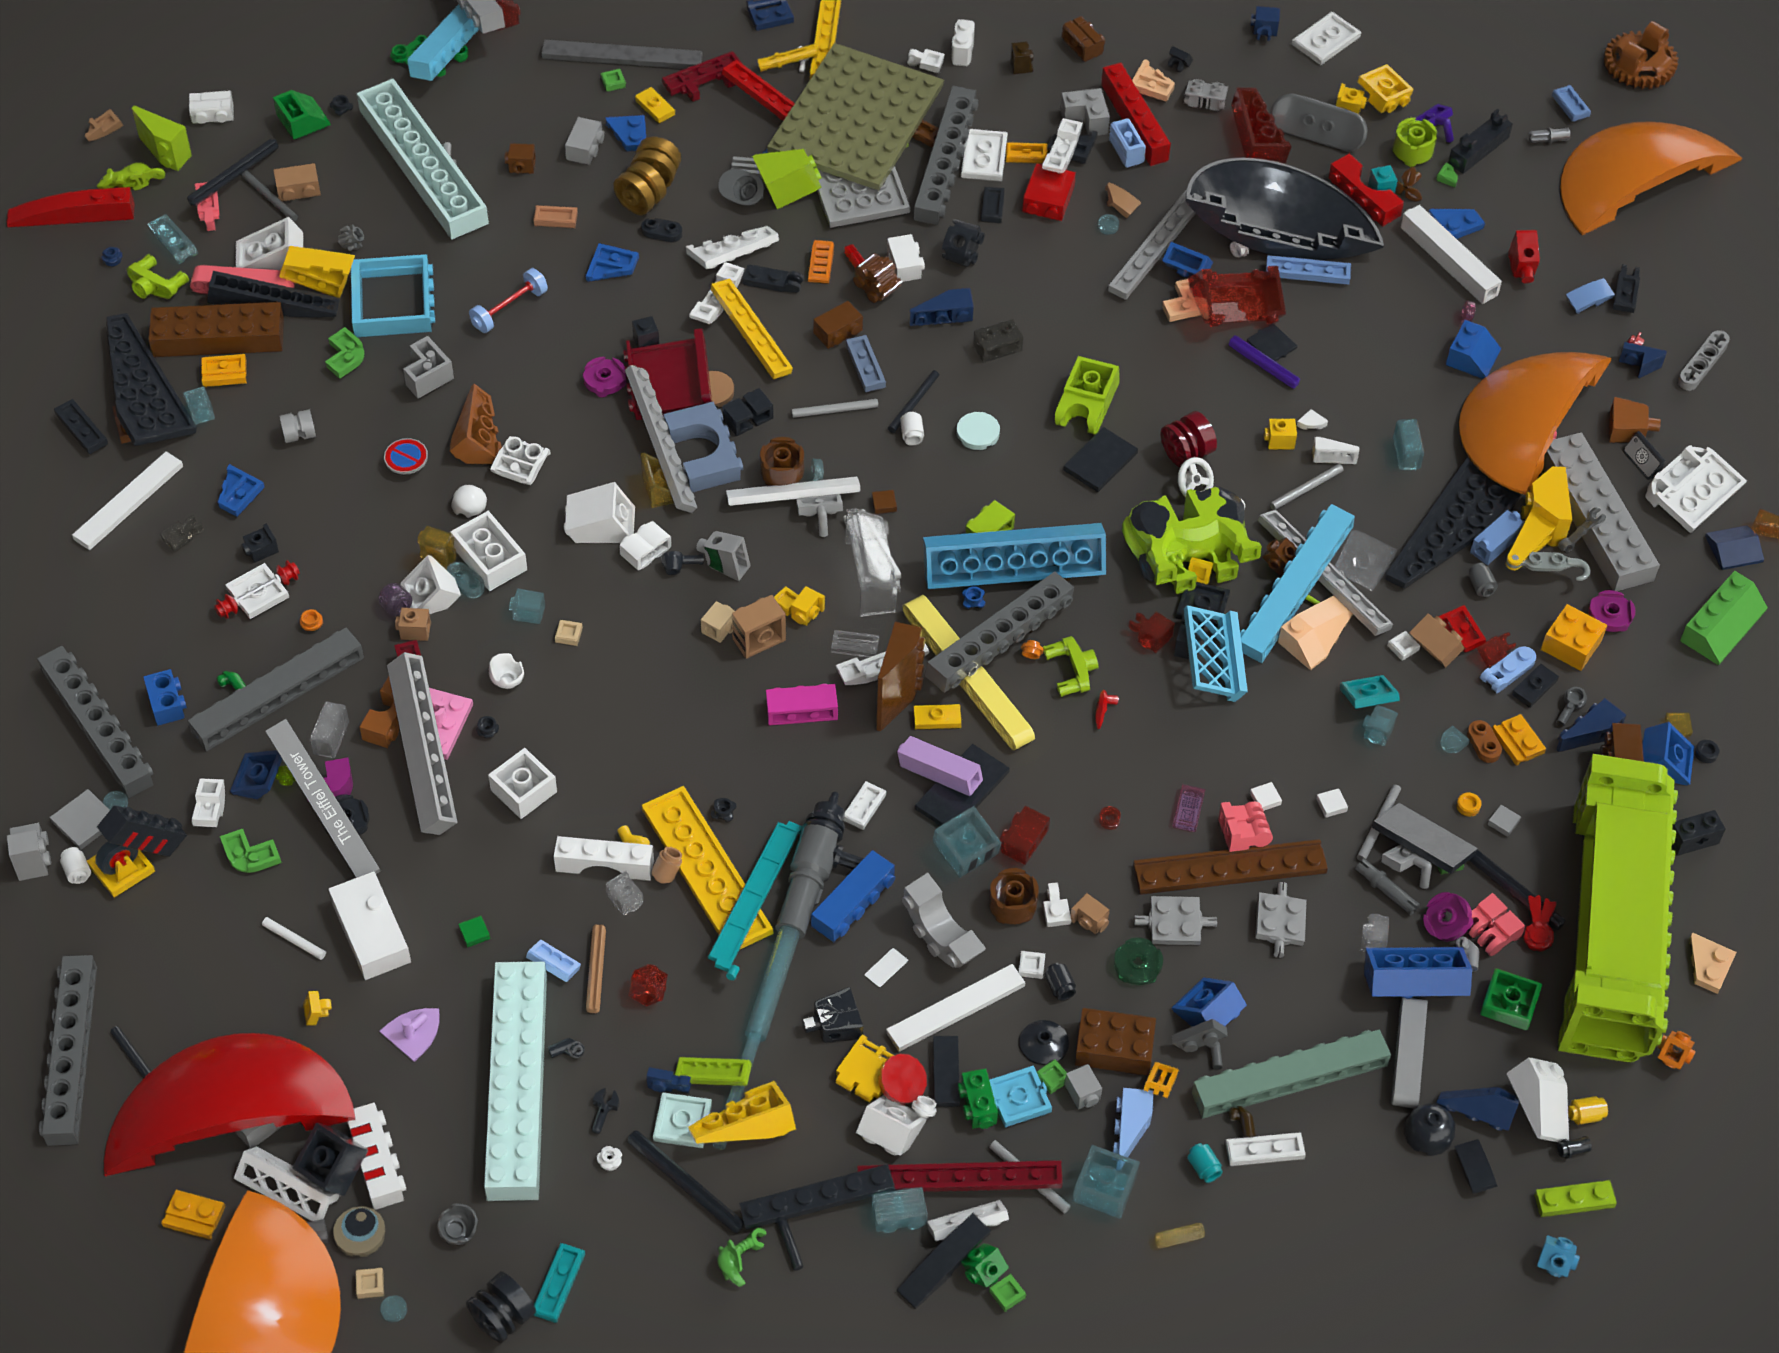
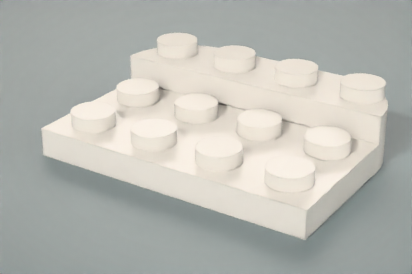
M1690 445L1660 473L1656 474L1650 482L1645 496L1654 508L1659 504L1687 531L1692 533L1734 495L1747 480L1711 448L1703 449Z

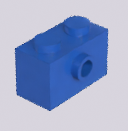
M1170 242L1162 260L1168 267L1177 270V274L1188 278L1190 275L1202 281H1205L1213 264V261L1208 256Z

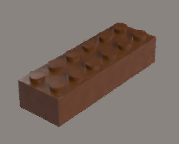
M281 302L151 308L149 343L154 357L283 351L284 316Z

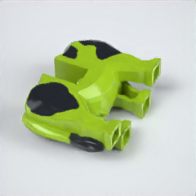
M1212 487L1203 491L1187 490L1183 521L1178 520L1167 497L1163 496L1156 501H1143L1132 508L1130 515L1122 523V532L1126 543L1139 561L1142 576L1151 582L1155 581L1156 585L1172 583L1176 594L1183 593L1187 589L1191 591L1196 588L1197 575L1195 572L1186 570L1183 567V562H1190L1192 557L1198 559L1207 558L1213 563V570L1216 572V580L1218 583L1233 580L1238 575L1239 564L1231 559V551L1238 556L1240 563L1259 559L1261 555V544L1251 541L1247 536L1242 500L1231 491L1222 487Z

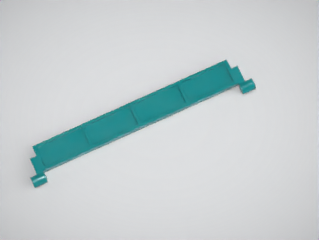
M788 821L787 825L780 822L777 823L708 956V959L716 962V968L727 972L726 977L729 980H735L740 970L737 965L732 964L798 835H801L803 829L801 825Z

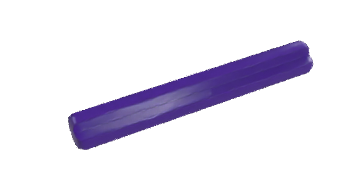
M1237 335L1230 339L1229 346L1289 387L1294 389L1298 386L1300 378Z

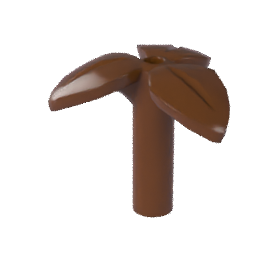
M1415 167L1406 170L1402 175L1403 183L1397 181L1395 193L1400 195L1405 191L1407 199L1412 201L1422 200L1419 190L1412 188L1422 177L1421 173L1416 172Z

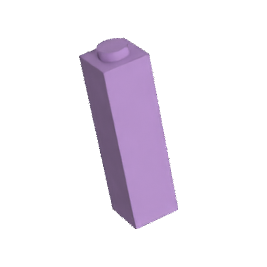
M910 736L905 743L900 745L897 751L902 768L968 796H971L983 781L979 764Z

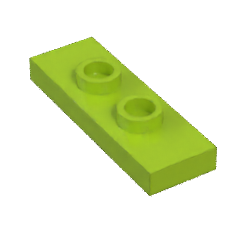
M679 1057L675 1075L690 1076L691 1084L747 1086L752 1063L750 1060Z

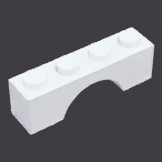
M557 836L554 852L556 872L580 874L587 867L605 866L618 870L628 879L651 881V871L654 863L653 845Z

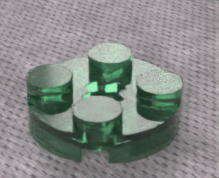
M1131 938L1125 941V944L1121 945V947L1117 948L1114 957V967L1119 979L1123 982L1134 985L1152 984L1157 980L1162 971L1163 954L1159 948L1157 949L1153 946V942L1150 940ZM1136 957H1139L1145 963L1136 965L1133 961L1136 960Z

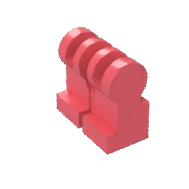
M1253 801L1240 806H1231L1230 802L1221 803L1218 820L1222 832L1225 834L1224 837L1229 852L1247 850L1249 846L1264 847L1273 840L1269 824L1259 802Z
M1493 893L1480 902L1474 910H1471L1473 927L1469 931V935L1475 938L1482 934L1478 938L1477 943L1481 947L1490 943L1485 949L1489 956L1497 954L1504 946L1522 937L1525 925L1511 911L1507 912V907Z

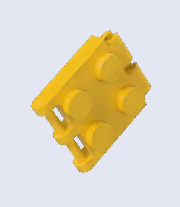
M861 1035L836 1070V1075L838 1076L836 1084L850 1092L856 1086L855 1094L868 1102H871L874 1097L878 1099L882 1095L878 1076L880 1075L881 1065L887 1060L882 1056L884 1055L889 1058L894 1055L887 1052L884 1046L881 1045L879 1047L868 1041L866 1036ZM865 1044V1045H867L868 1047H870V1048L876 1050V1053L873 1052V1051H871L870 1049L864 1047L863 1045Z

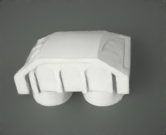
M509 436L505 445L499 450L490 470L502 477L531 485L545 459L551 452L548 448L544 450L539 444H528L525 441L522 442L518 437Z

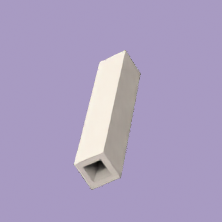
M1418 205L1413 209H1408L1403 214L1401 228L1478 301L1484 304L1498 296L1502 281L1423 207Z

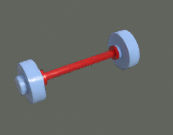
M534 268L526 271L523 274L525 282L523 288L489 311L480 305L475 306L469 311L473 326L482 333L490 331L494 327L491 315L528 290L536 296L545 293L548 289L545 277Z

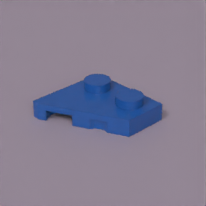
M645 115L606 117V126L614 131V136L622 142L625 150L636 151L641 140L646 138Z

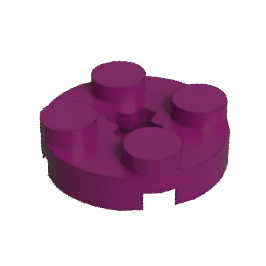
M605 357L592 359L585 366L583 373L584 384L588 390L596 393L598 397H606L609 394H613L626 385L625 366L615 358H612V360L605 359ZM601 374L609 375V376L606 377V378H602V377H601Z
M1606 590L1600 592L1595 598L1593 597L1588 613L1589 616L1607 625L1606 631L1624 632L1628 630L1633 622L1635 606L1631 600L1625 599L1624 594L1621 592ZM1609 608H1612L1613 611L1617 613L1611 614L1608 612Z
M1443 892L1434 896L1427 904L1428 909L1423 918L1425 928L1431 935L1444 942L1460 938L1473 925L1472 911L1469 903L1457 894ZM1447 911L1452 913L1450 921H1443Z

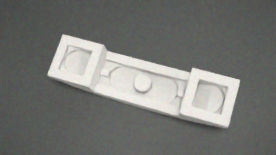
M1063 118L1050 154H1047L1042 169L1063 173L1066 170L1077 145L1083 123Z
M725 262L716 275V282L730 278L737 288L744 273V268ZM710 290L702 302H697L689 314V318L710 324L721 315L724 308Z
M926 644L924 645L923 651H925V656L929 653V649L927 648ZM886 651L859 661L856 657L837 664L836 669L844 684L857 685L878 680Z

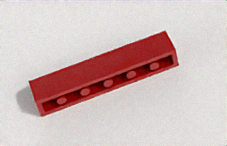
M1122 63L1103 67L1101 85L1121 119H1130L1146 146L1144 155L1149 165L1153 166L1169 161L1171 143Z

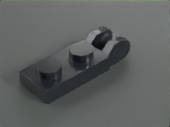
M748 264L743 277V284L779 292L799 293L801 289L800 283L803 282L804 275L796 271L788 272Z
M1622 264L1617 280L1613 309L1634 313L1640 282V267L1635 266L1632 275H1627V265Z

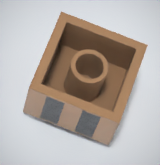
M773 595L760 598L755 603L746 607H740L732 613L733 640L746 659L786 641V615Z

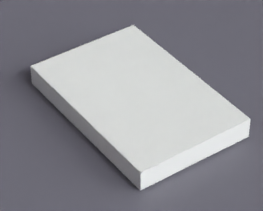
M1331 12L1294 38L1292 45L1322 65L1361 36V31Z
M970 129L968 140L965 143L961 178L1002 181L1008 132Z

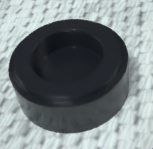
M1701 740L1695 748L1696 758L1703 763H1713L1717 760L1720 753L1719 746L1711 740Z

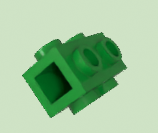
M986 1068L962 1073L961 1083H958V1092L960 1098L965 1099L966 1105H963L966 1120L971 1121L972 1129H986L997 1124L998 1110Z

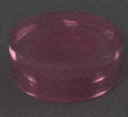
M1465 301L1462 308V322L1465 320L1472 322L1475 315V303Z

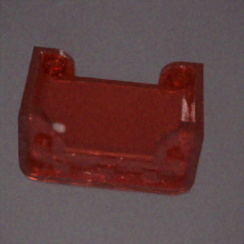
M1268 266L1266 272L1253 270L1251 273L1217 274V271L1212 272V269H1201L1188 279L1189 289L1204 323L1209 324L1210 327L1220 326L1222 323L1266 321L1267 324L1279 322V318L1286 315L1278 266Z

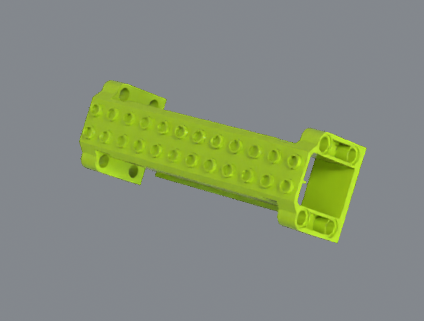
M1593 754L1574 804L1573 823H1576L1575 834L1585 835L1583 841L1576 966L1574 976L1565 996L1564 1016L1559 1031L1558 1051L1616 1061L1635 1062L1642 1056L1653 1054L1656 1045L1661 1044L1662 1033H1666L1668 1019L1664 1018V1012L1667 1011L1669 998L1665 996V990H1668L1670 976L1666 975V969L1669 968L1671 955L1667 954V947L1669 948L1671 944V933H1668V927L1671 926L1672 912H1669V906L1672 905L1673 891H1670V885L1673 884L1674 871L1670 869L1675 859V850H1671L1672 844L1674 845L1676 830H1672V824H1675L1677 810H1673V804L1677 802L1678 791L1674 790V780L1667 774L1668 770L1663 765Z

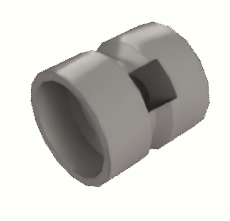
M310 409L298 411L295 416L292 413L279 415L286 443L298 441L299 437L303 439L316 437Z

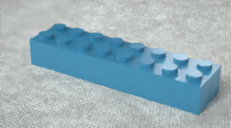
M1101 523L923 537L924 573L928 589L1043 580L1053 572H1057L1063 578L1106 575V533Z

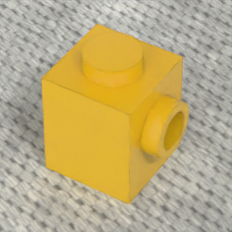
M1269 419L1268 427L1264 428V441H1268V449H1295L1297 439L1295 419Z

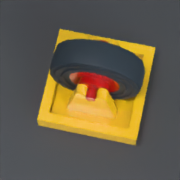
M106 842L95 856L87 860L90 869L113 897L118 896L155 872L153 865L140 850Z

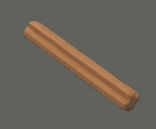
M594 925L592 928L586 1011L588 1013H598L600 1011L606 927L604 925Z

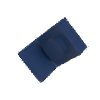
M1624 342L1619 362L1640 366L1638 378H1641L1662 368L1667 351Z

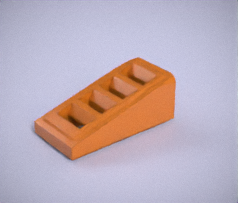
M813 241L808 282L829 284L834 256L833 242ZM814 271H815V272H826V274L814 273Z

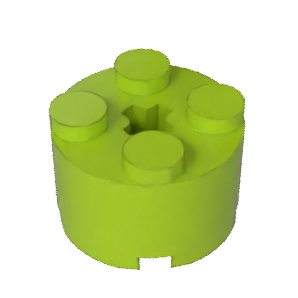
M1408 118L1401 121L1396 130L1393 144L1395 155L1410 167L1428 161L1433 156L1437 139L1435 126L1425 119L1417 121L1416 118Z

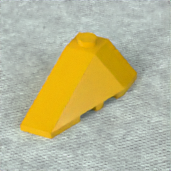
M775 1081L750 1089L744 1093L745 1098L737 1103L730 1101L726 1104L725 1110L720 1113H710L688 1126V1130L696 1143L766 1139L784 1136L788 1132L796 1130L791 1105Z

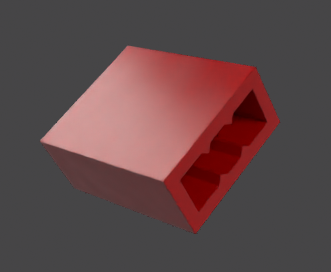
M1036 163L1023 198L1022 212L1062 221L1075 187L1076 172L1065 170L1063 173L1042 169V164Z

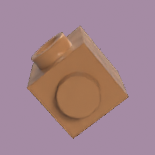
M401 608L400 617H396L395 623L396 630H399L401 639L428 641L431 626L429 609Z

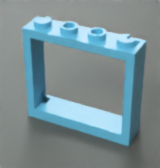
M427 254L353 260L351 266L352 325L356 337L432 332L431 323H435V312L431 310V307H435L434 294H430V291H434L433 278L429 276L433 275V265L428 264ZM422 274L424 315L363 319L362 278Z

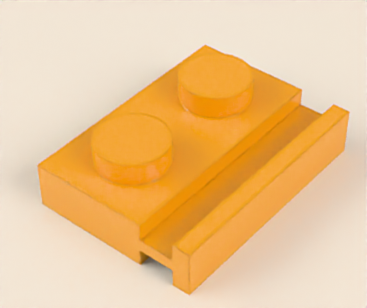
M245 354L202 357L203 387L247 383Z
M1522 714L1492 727L1499 743L1516 766L1522 761L1526 762L1545 754L1546 747Z
M176 1190L167 1208L166 1216L162 1219L161 1223L165 1228L211 1240L225 1205L220 1201Z

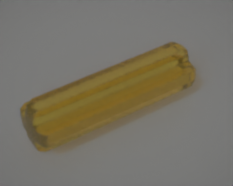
M1202 1223L1156 1233L1155 1242L1158 1248L1168 1247L1203 1238L1205 1230Z

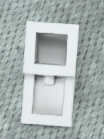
M200 779L195 795L196 806L192 817L193 826L217 827L219 817L223 816L224 780Z

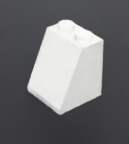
M615 482L567 495L564 530L575 543H621L626 536L634 534L635 506Z

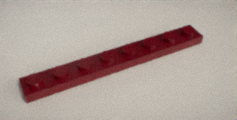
M1061 1160L889 1165L895 1186V1191L889 1193L1062 1188ZM882 1165L857 1166V1172Z

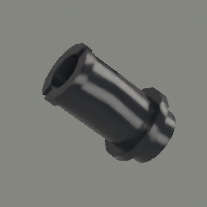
M1583 1136L1573 1140L1562 1139L1561 1142L1557 1143L1558 1154L1562 1158L1569 1159L1575 1154L1591 1152V1143L1586 1144V1142L1590 1141L1589 1137Z

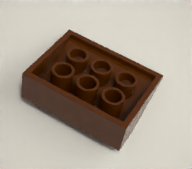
M899 622L894 623L878 676V731H882L915 699L917 690L921 691L924 681L922 677L924 671L923 660L925 656L923 649L926 639L922 637V627Z

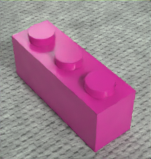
M835 684L766 690L769 725L838 720Z

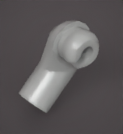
M1466 937L1458 938L1455 942L1456 946L1463 947L1472 967V972L1477 971L1479 964L1478 947Z

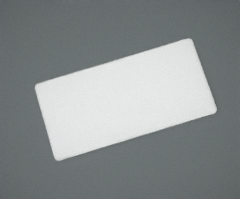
M892 948L865 973V976L878 987H881L908 962V959Z

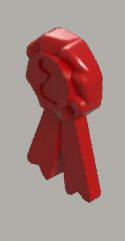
M1528 896L1533 923L1526 927L1524 942L1531 950L1542 952L1553 944L1554 932L1548 923L1556 908V902H1550L1546 898L1543 910L1541 911V896Z

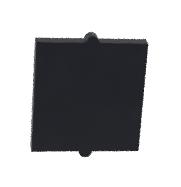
M1274 323L1262 330L1259 329L1256 334L1247 339L1248 344L1275 362L1282 357L1286 358L1287 354L1298 347Z

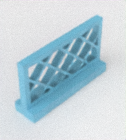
M1187 605L1184 608L1193 689L1227 696V701L1236 702L1248 692L1238 612L1229 611L1226 614ZM1192 615H1196L1202 623L1198 625L1193 620ZM1210 619L1218 620V629L1210 622ZM1203 625H1205L1213 634L1210 638L1201 629ZM1195 632L1205 642L1203 645H1200L1195 639ZM1214 637L1219 640L1221 650L1212 641ZM1207 644L1216 655L1211 657L1203 647ZM1198 652L1207 661L1205 665L1197 659ZM1217 656L1223 662V669L1214 660ZM1208 665L1218 674L1215 678L1206 669ZM1200 672L1210 682L1209 684L1200 682ZM1219 677L1224 680L1226 688L1222 687L1217 681Z

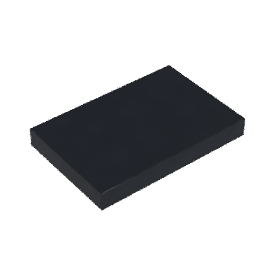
M1103 427L1064 465L1063 470L1096 492H1099L1138 454V448Z

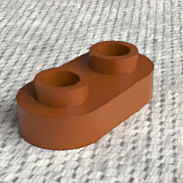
M1481 720L1472 722L1469 725L1467 736L1478 757L1486 763L1496 762L1500 758L1502 747L1491 726Z

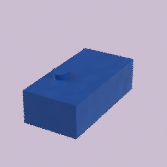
M1463 947L1366 948L1364 975L1372 996H1400L1403 998H1412L1414 996H1470L1472 967Z

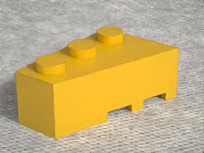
M289 246L279 277L340 298L355 255Z

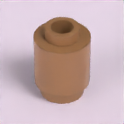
M666 847L660 852L651 871L656 881L663 884L673 882L682 863V854L679 850L673 847Z

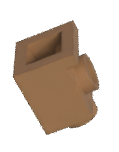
M1088 893L1071 909V922L1075 923L1078 921L1084 929L1090 930L1094 934L1098 931L1103 932L1109 924V909Z

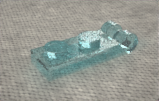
M166 214L148 223L152 233L171 252L179 264L186 261L185 258L189 256L194 257L198 254L195 245Z

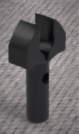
M606 1088L599 1090L594 1095L593 1105L599 1108L591 1129L595 1134L601 1133L607 1113L611 1110L617 1111L619 1108V1098L615 1090L613 1091L612 1099L607 1101L606 1104H604L603 1100L606 1095Z

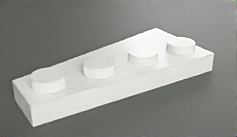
M765 226L742 232L740 237L729 235L723 237V241L712 243L711 240L705 241L703 246L696 248L693 245L686 246V252L704 268L711 269L726 261H733L741 255L750 254L759 248L768 247L772 243L779 241L777 232Z

